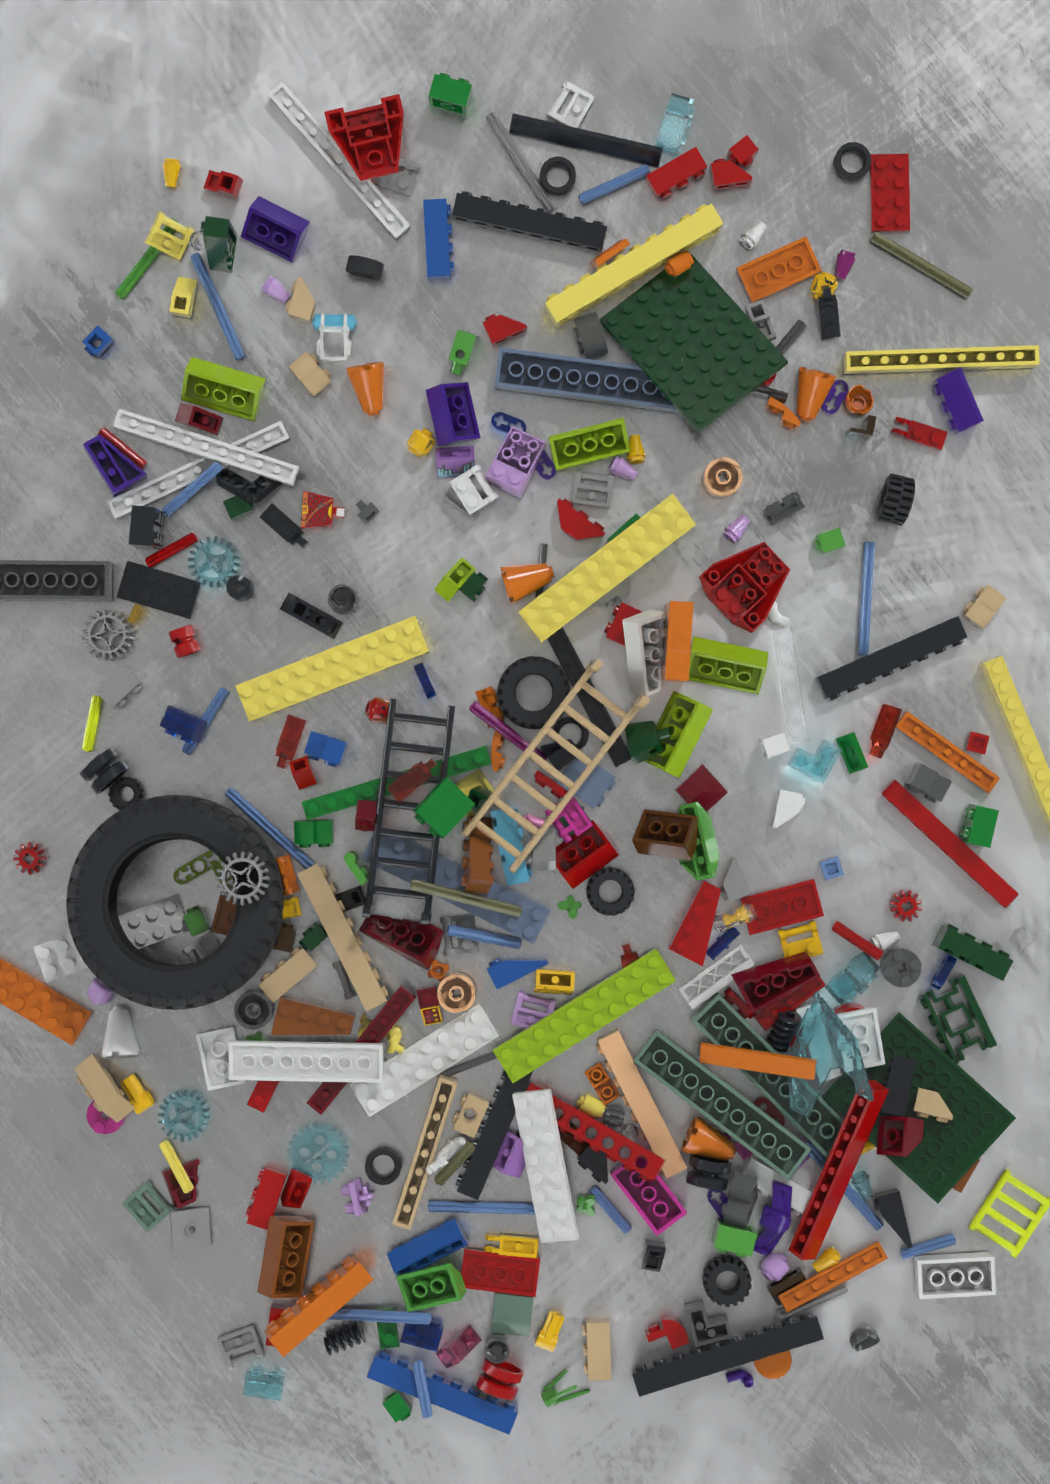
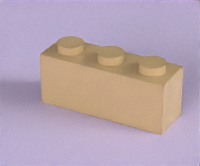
M297 947L289 954L291 958L285 962L283 959L275 966L276 971L272 974L267 972L260 978L262 982L258 986L273 1003L319 965L304 948L300 950Z
M609 1318L586 1319V1325H582L583 1337L586 1336L587 1344H583V1356H587V1363H584V1375H588V1381L611 1380Z

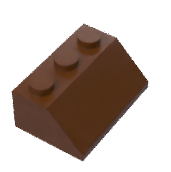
M644 809L632 842L638 854L691 861L697 846L698 817Z

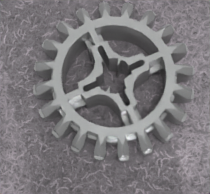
M103 609L101 616L100 612L96 611L95 615L97 618L95 619L90 615L89 619L92 623H84L86 626H89L88 630L82 629V632L88 633V636H83L82 640H89L84 646L86 648L92 646L89 653L92 654L96 651V658H99L101 654L102 660H106L108 655L110 660H114V654L121 658L120 651L127 654L128 651L124 647H132L127 642L128 640H134V637L129 636V633H134V629H128L132 622L125 623L128 619L127 616H123L120 619L122 612L118 611L114 616V609H110L109 615L107 610ZM109 619L116 620L121 625L122 630H114L109 623ZM103 621L102 630L94 634L95 627ZM108 629L109 632L117 633L112 634V636H109V640H107V637L101 636L106 634ZM123 635L120 645L113 649L115 639ZM95 640H104L108 651L99 648Z
M242 851L240 854L241 858H238L237 853H233L234 860L227 856L226 860L229 863H220L225 868L224 870L217 869L218 873H222V877H215V880H222V883L218 884L217 888L224 887L220 894L224 895L227 892V901L234 897L233 904H236L238 899H240L241 905L245 904V899H247L249 904H252L251 897L258 901L260 898L257 893L265 894L261 887L268 888L269 885L264 884L263 881L270 880V877H264L263 873H267L269 870L261 869L265 862L257 864L259 856L252 860L253 854L249 853L248 857L245 858V852ZM238 862L250 863L243 871H238L231 867ZM254 867L259 875L258 885L250 878ZM228 872L235 878V883L231 889L226 879ZM234 872L240 875H243L247 872L246 875L248 877L246 878H248L247 881L249 883L242 882L238 885V875H236ZM244 885L254 890L247 895L236 894L238 889Z

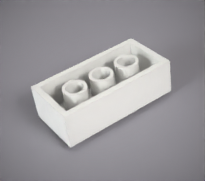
M991 1252L921 1255L914 1257L915 1291L919 1299L996 1295L995 1259Z

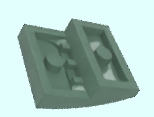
M495 1292L491 1332L529 1337L533 1297Z

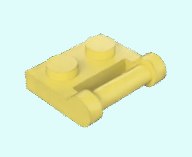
M159 211L144 243L180 261L194 229L177 223ZM162 223L182 233V239L160 229Z

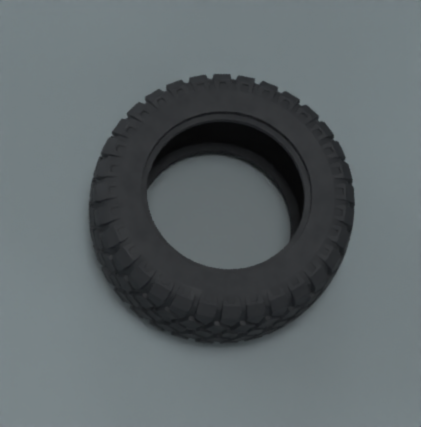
M165 795L148 798L121 809L105 820L90 835L74 862L68 882L66 899L70 933L79 955L89 970L105 986L118 995L140 1005L167 1010L197 1008L216 1002L232 994L247 983L262 967L274 947L280 931L284 908L283 886L276 860L257 830L229 808L207 799L187 795ZM182 839L191 840L207 847L226 864L229 863L226 860L227 856L234 860L233 853H237L238 858H241L240 854L242 851L245 852V858L248 857L249 853H252V860L259 856L257 864L265 862L261 869L269 870V872L263 873L264 877H270V880L263 881L264 884L269 886L268 888L261 887L265 894L261 895L258 892L257 895L260 898L258 901L251 897L252 904H249L247 899H245V904L241 905L240 899H238L233 925L225 940L210 955L190 964L163 963L142 953L126 936L118 917L117 893L126 869L144 850L164 841ZM238 862L231 867L238 871H243L250 863ZM254 867L250 878L258 885L259 875ZM234 872L236 875H238V885L242 882L249 883L247 881L248 878H246L248 877L246 875L247 872L243 875ZM244 885L238 889L236 894L247 895L254 890Z

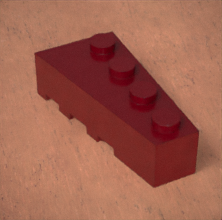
M805 951L731 974L754 1014L820 977V974Z

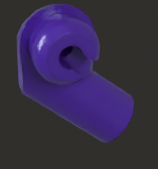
M743 1369L725 1373L728 1383L738 1380L746 1388H750L754 1384L752 1375Z

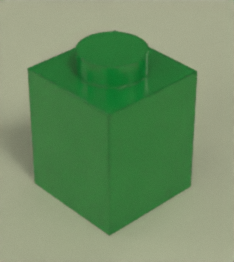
M395 1390L383 1399V1406L395 1422L399 1420L404 1421L411 1415L412 1405L401 1391Z

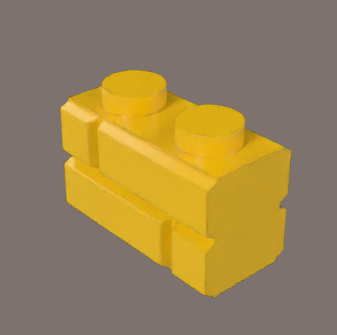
M536 969L534 974V993H563L564 995H572L574 992L575 972Z

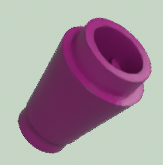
M845 250L840 251V254L837 255L836 277L846 280L856 260L854 258L855 253Z

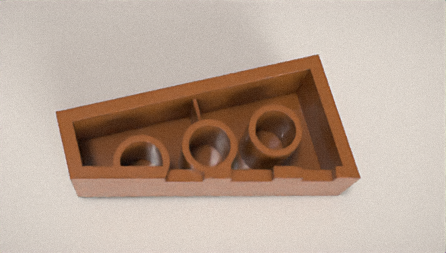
M469 815L466 822H463L462 831L474 816ZM482 817L480 821L492 829V818ZM476 827L462 841V851H465L461 861V869H464V875L461 876V887H464V892L486 896L494 883V876H491L493 862L490 861L493 846L489 845L492 839Z
M281 996L271 1035H350L356 1013Z

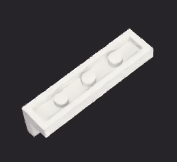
M739 944L678 988V990L691 1008L694 1009L734 979L731 974L747 970L755 964ZM740 950L746 959L740 963H733V954ZM721 963L729 964L728 972L724 975L716 973L717 966ZM705 974L713 975L712 983L709 986L701 985L702 977ZM689 986L698 987L697 994L690 999L684 990Z

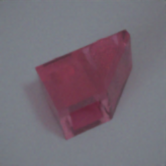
M468 1325L449 1339L435 1354L444 1366L449 1368L460 1363L481 1341V1338L472 1326Z

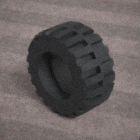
M528 656L516 660L507 667L498 683L497 696L502 712L511 722L526 729H541L571 689L568 678L560 666L544 657ZM529 675L544 677L552 688V698L549 704L539 711L524 709L516 698L518 683ZM563 711V713L560 715V717L557 719V721H558V720L562 717V715L565 713L564 711Z

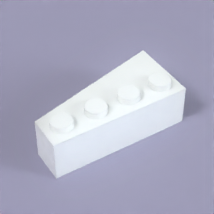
M650 609L623 619L631 693L649 696L661 691L662 666H660V659L664 653V648H661L662 637H665L663 620L666 619L667 612Z

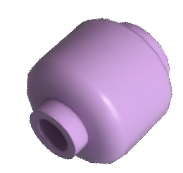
M97 977L92 980L87 990L90 1001L95 1005L109 1003L114 994V991L105 986Z
M771 1253L761 1263V1274L770 1282L780 1281L789 1271L788 1259L781 1253L779 1255Z

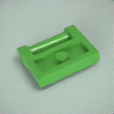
M350 851L344 856V861L359 883L363 885L368 882L369 870L365 865L361 866L359 864L357 853Z

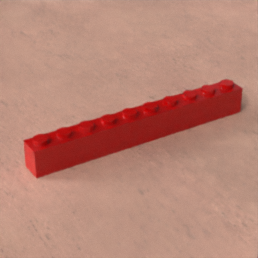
M861 1080L788 1251L801 1260L816 1259L889 1089L875 1080Z

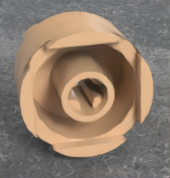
M727 457L717 458L710 462L705 468L702 477L703 486L706 491L717 498H726L733 495L739 489L743 480L742 471L738 463ZM722 473L725 474V478L727 479V481H719L720 478L718 477V475L721 476Z
M453 972L446 975L440 981L437 989V998L440 1005L446 1011L451 1013L466 1011L475 1000V984L466 974ZM452 989H460L461 996L456 995L454 997Z

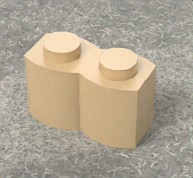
M305 352L289 365V369L310 394L315 397L332 383L329 379L332 376L325 368L321 369L317 365L319 360L313 353L309 355Z
M989 584L985 587L981 586L975 593L977 598L974 602L969 601L963 609L965 611L963 616L981 630L986 627L1006 600L1005 596Z

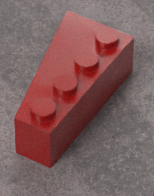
M705 880L701 881L668 945L669 950L702 967L720 897V888Z

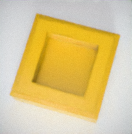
M299 897L284 899L282 919L302 915Z

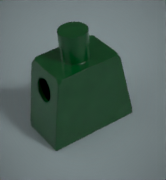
M654 721L631 723L624 729L630 757L635 764L663 751L661 741L671 738L669 728L666 727L658 730Z

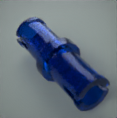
M732 925L721 937L718 936L716 938L717 941L707 950L706 954L714 961L724 949L729 948V944L741 933Z

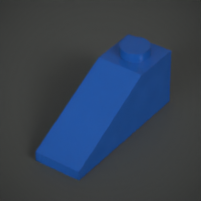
M497 958L489 962L490 966L487 967V971L498 990L547 965L548 961L547 959L499 960Z

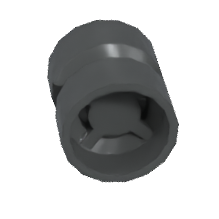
M492 1333L485 1341L486 1358L496 1364L504 1362L509 1356V1340L504 1334Z

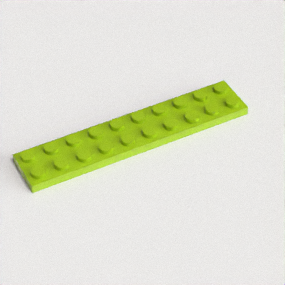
M654 948L493 1049V1052L512 1083L676 982L658 950Z

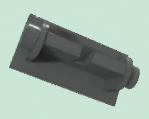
M792 492L782 498L783 503L780 504L779 501H776L766 506L763 514L769 523L773 525L805 508V505L800 500L799 493Z

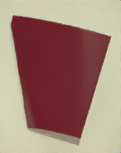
M199 1158L181 1163L194 1186V1189L189 1193L183 1192L171 1168L162 1171L175 1208L180 1209L196 1201Z

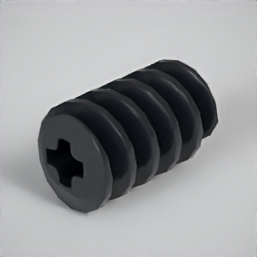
M235 575L228 580L226 590L232 598L238 601H247L254 594V585L248 578ZM244 586V589L237 590V587Z
M791 1010L778 1012V1017L774 1021L775 1024L772 1025L773 1030H770V1036L766 1039L767 1043L780 1053L788 1052L791 1041H793L796 1034V1029H798L799 1023L802 1020L797 1012Z
M354 1321V1327L347 1323L346 1330L342 1325L340 1326V1332L333 1328L332 1335L325 1331L324 1345L328 1355L331 1356L332 1350L335 1353H339L340 1347L345 1351L347 1345L349 1348H353L354 1342L359 1346L361 1339L366 1343V1338L361 1325Z

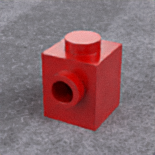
M746 135L728 150V159L739 167L743 165L747 167L754 161L753 157L757 155L759 149L749 136Z
M307 756L289 762L292 776L299 790L317 784L314 770Z

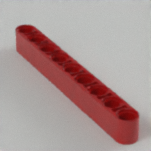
M894 779L881 794L1001 906L1006 909L1019 894L899 782Z

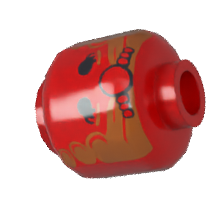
M375 697L368 701L365 715H367L369 721L379 724L387 723L389 700Z

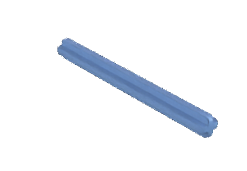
M195 253L190 256L235 359L241 360L245 357L242 347L200 253Z
M870 541L864 543L858 636V655L863 656L869 653L875 543Z
M231 787L225 792V796L304 869L314 865L313 861Z
M810 1140L807 1141L806 1144L812 1148L808 1154L823 1170L827 1159ZM848 1184L844 1195L875 1230L881 1229L884 1223Z
M429 1201L428 1203L429 1212L535 1215L533 1203Z
M340 1308L329 1319L429 1325L431 1323V1314L424 1312Z

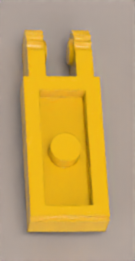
M485 1234V1239L488 1241H500L499 1247L484 1246L485 1252L537 1258L539 1238Z

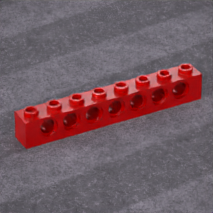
M530 1083L526 1091L543 1090V1088ZM552 1094L555 1110L560 1108L563 1111V1117L557 1120L559 1131L572 1133V1138L580 1143L583 1140L590 1144V1149L597 1153L600 1150L607 1154L605 1157L613 1162L617 1160L622 1162L623 1168L630 1172H633V1170L639 1172V1177L647 1182L656 1180L666 1162L665 1159ZM574 1118L580 1121V1126L577 1129H573L570 1125L571 1120ZM590 1128H594L597 1132L596 1137L593 1139L587 1136V1131ZM608 1137L613 1140V1146L610 1149L604 1146V1140ZM624 1147L630 1150V1156L626 1159L620 1154L621 1149ZM640 1157H644L647 1160L645 1168H640L637 1165V1160Z

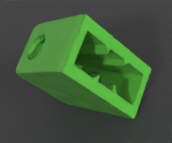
M457 330L449 360L453 361L449 372L461 375L463 366L469 365L478 339L477 335ZM459 350L464 351L463 358L458 357Z

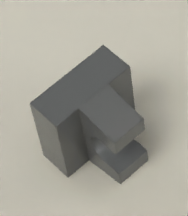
M360 500L355 504L361 511L357 515L365 524L380 512L372 502L366 505Z

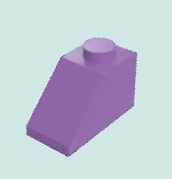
M507 1131L492 1167L503 1174L520 1178L526 1165L523 1142L521 1138Z

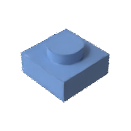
M838 856L819 862L825 881L844 875Z

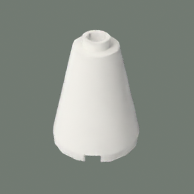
M124 1006L113 1007V1010L109 1011L101 1058L123 1059L124 1057H139L140 1049L129 1010H125Z

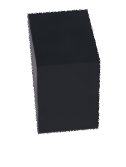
M568 739V740H567L568 742H570L573 746H575V747L577 748V746L574 744V742H573L571 739ZM557 742L540 747L558 771L576 758Z
M361 884L335 895L337 901L341 900L344 904L345 911L365 905L366 892Z
M645 1239L641 1269L660 1272L666 1251L664 1242Z

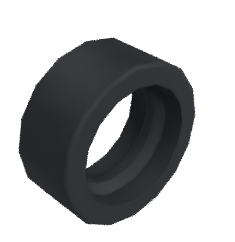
M848 142L842 145L833 160L837 175L847 181H856L863 178L871 165L869 150L858 142ZM852 150L859 152L864 161L863 167L855 173L847 172L841 165L842 156Z
M556 156L549 158L542 165L540 182L546 192L560 196L568 193L575 184L576 171L570 160ZM554 165H562L569 172V180L562 187H554L547 181V172Z
M350 255L345 271L361 278L380 280L384 264L371 258Z
M570 716L562 718L556 723L553 730L559 734L565 724H576L582 732V738L576 744L577 748L581 750L588 741V729Z
M376 1148L371 1151L366 1159V1175L375 1184L389 1185L400 1174L402 1167L401 1159L398 1153L391 1148ZM379 1155H387L394 1162V1171L387 1177L377 1176L372 1170L373 1160Z

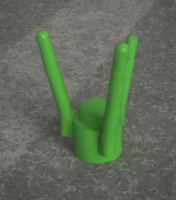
M565 1369L550 1384L544 1387L545 1391L541 1393V1397L545 1405L550 1407L551 1405L555 1406L560 1402L590 1392V1389L561 1397L577 1388V1385H574L561 1392H558L556 1388L552 1389L568 1372Z

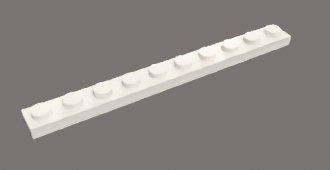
M283 82L268 94L271 100L395 239H398L410 228L409 223L370 180H359L335 140Z
M122 409L118 410L113 423V428L291 486L294 485L300 469L299 466Z
M279 421L231 443V445L260 453L290 438L282 421ZM201 457L107 501L114 518L118 519L131 513L132 505L146 506L187 487L216 461ZM220 463L223 469L230 467L229 465Z

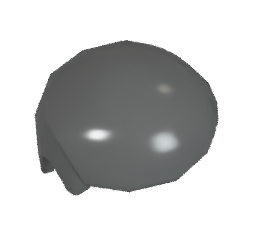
M339 584L330 590L328 604L334 612L345 615L356 608L357 595L352 587L346 584Z
M861 1326L851 1333L849 1341L853 1349L861 1351L879 1343L880 1338L874 1328Z

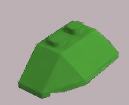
M698 802L680 805L678 814L698 817L697 846L692 860L679 859V862L696 880L714 878L720 854L712 819Z

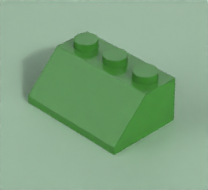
M451 1263L396 1276L408 1312L460 1301L467 1292L461 1273Z

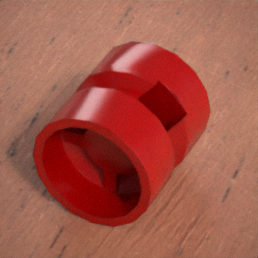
M192 625L168 632L171 642L176 645L174 651L177 658L185 657L201 650L198 641L193 638L195 632Z

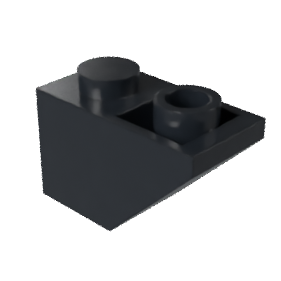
M588 1143L580 1155H577L579 1160L577 1163L584 1170L588 1168L593 1173L591 1176L600 1183L602 1181L606 1184L608 1182L607 1158L605 1157L607 1154L601 1150L599 1153L589 1148L590 1144Z

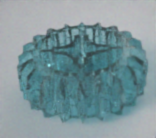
M208 536L206 544L203 539L200 540L201 547L194 544V547L197 549L196 552L190 550V554L195 556L194 558H188L189 562H194L188 568L195 569L191 573L192 576L199 575L196 578L197 582L204 579L202 582L203 586H206L209 581L210 588L214 587V582H216L218 588H221V581L227 585L228 581L226 578L230 579L233 577L230 575L232 572L238 574V571L233 568L234 566H240V563L234 562L240 556H233L237 549L232 548L230 550L232 543L229 542L225 545V538H222L219 543L218 536L214 537V542ZM221 547L226 552L214 555L209 548ZM204 551L207 557L206 562L199 567V558ZM211 557H214V559L218 558L216 562L217 568L213 565L209 566L212 562ZM229 557L228 569L223 573L222 563ZM214 569L219 577H206L202 572Z
M184 1089L183 1095L180 1090L176 1091V1096L170 1093V1100L164 1098L163 1102L166 1105L161 1104L159 1107L163 1111L159 1112L158 1116L164 1118L158 1122L159 1124L165 1123L161 1129L164 1131L168 1128L169 1131L166 1134L168 1137L172 1133L175 1134L173 1140L180 1136L181 1142H184L185 1136H187V1139L191 1141L192 1134L198 1138V1131L201 1133L205 1131L202 1126L209 1125L204 1119H209L210 1115L204 1113L208 1112L210 1108H203L207 1101L203 1100L200 1102L199 1099L202 1097L200 1094L195 1098V1091H192L190 1095H188L187 1089ZM179 1101H188L194 1104V1106L185 1107ZM173 1104L175 1106L176 1117L170 1120L169 1110L171 1105ZM198 1110L199 1122L195 1127L192 1114ZM182 1111H183V1113H184V1112H187V1113H188L189 1111H191V1112L188 1114V1116L186 1117L187 1120H185V1117H184V1119H182V1118L178 1119V1118L180 1117V1115L182 1114ZM182 1123L190 1130H181L174 1125Z

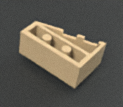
M93 1054L74 1068L78 1074L76 1079L82 1086L85 1085L87 1088L84 1090L89 1098L94 1099L93 1105L99 1112L103 1111L118 1123L135 1109L134 1105L124 1098L123 1095L125 1093L122 1089H118L114 1078L103 1063Z

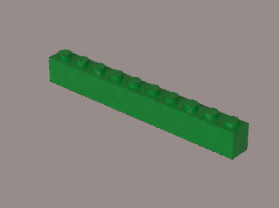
M483 746L450 756L447 777L492 764L487 747ZM442 759L401 772L440 776ZM380 778L301 802L306 819L310 820L356 806L358 800L372 801L378 799ZM387 778L385 796L428 783Z

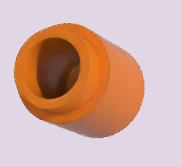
M687 250L684 252L680 251L665 260L666 265H664V268L669 276L676 277L690 269L691 265L694 264V260Z

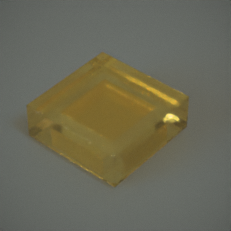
M135 603L127 621L137 624L144 611V607Z

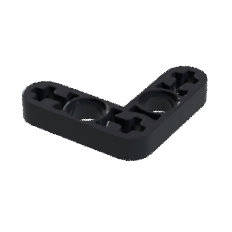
M222 469L216 475L218 486L252 504L260 502L282 484V482L259 476L251 482L229 469ZM265 482L271 483L269 485H262ZM239 484L244 485L243 487H240V488L234 487L235 485H239Z

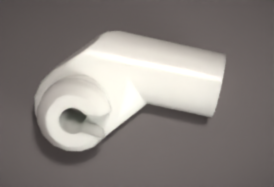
M774 602L768 618L771 622L786 627L789 618L779 614L778 604Z

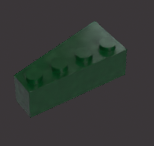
M206 216L205 221L201 222L200 232L203 233L209 270L232 273L238 235L229 219Z
M948 924L947 927L941 925L932 943L934 947L1004 981L1013 963V960L1009 959L1010 954L1002 950L996 952L992 950V945L984 941L980 944L974 941L976 937L966 932L964 935L958 933L959 929L951 924Z

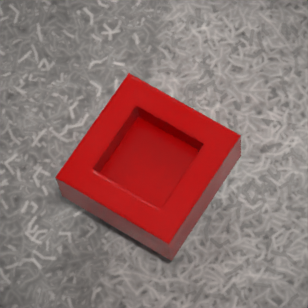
M970 731L965 750L985 755L990 736Z

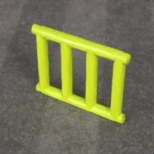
M1005 1169L968 1228L982 1233L1010 1251L1012 1257L1016 1258L1050 1207V1197H1044L1011 1176L1010 1171ZM1006 1182L1042 1204L1036 1214L1001 1192ZM998 1198L1029 1218L1031 1222L1027 1228L1023 1229L992 1209L990 1206L994 1200ZM985 1214L1021 1236L1015 1246L980 1224Z

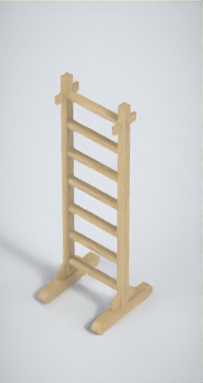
M598 658L591 660L587 665L586 671L462 831V834L468 837L474 827H476L513 855L516 859L509 867L512 873H515L639 709L644 708L650 701L644 694L637 695L631 702L633 707L626 713L588 684L586 681L593 673H597L604 664ZM581 688L622 719L610 737L569 706ZM563 711L604 742V745L593 759H590L551 729ZM546 734L587 765L575 782L571 781L534 752V749ZM528 757L569 788L557 806L516 775ZM510 781L551 811V814L539 829L498 798ZM492 804L534 835L522 852L480 821Z

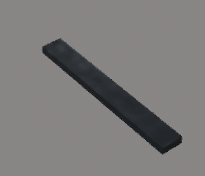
M515 113L512 115L509 130L510 133L659 167L663 150L662 147Z
M562 627L548 637L547 640L572 687H574L586 670ZM589 678L586 682L590 684L593 688H595L591 679ZM581 688L577 696L591 723L610 737L616 726L607 709L602 703ZM619 735L607 751L615 767L632 759L624 741Z

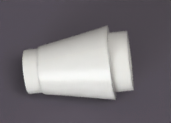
M758 221L741 234V244L749 250L755 248L767 229L766 225Z
M896 930L875 934L870 938V943L882 951L900 941Z

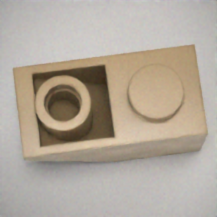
M298 277V280L293 282L291 289L293 296L291 300L288 299L285 310L288 311L289 317L311 323L316 303L303 278Z
M918 1088L913 1111L917 1112L918 1117L928 1119L929 1116L936 1117V1121L947 1123L948 1120L952 1121L953 1115L938 1092Z

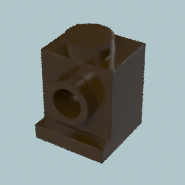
M282 922L276 940L278 942L274 944L273 949L290 953L293 951L297 928H293V924Z

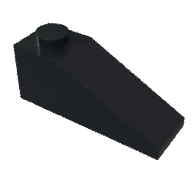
M291 593L287 594L280 607V610L333 639L343 623Z
M894 1188L874 1193L876 1198L873 1199L875 1211H879L908 1248H913L900 1191Z

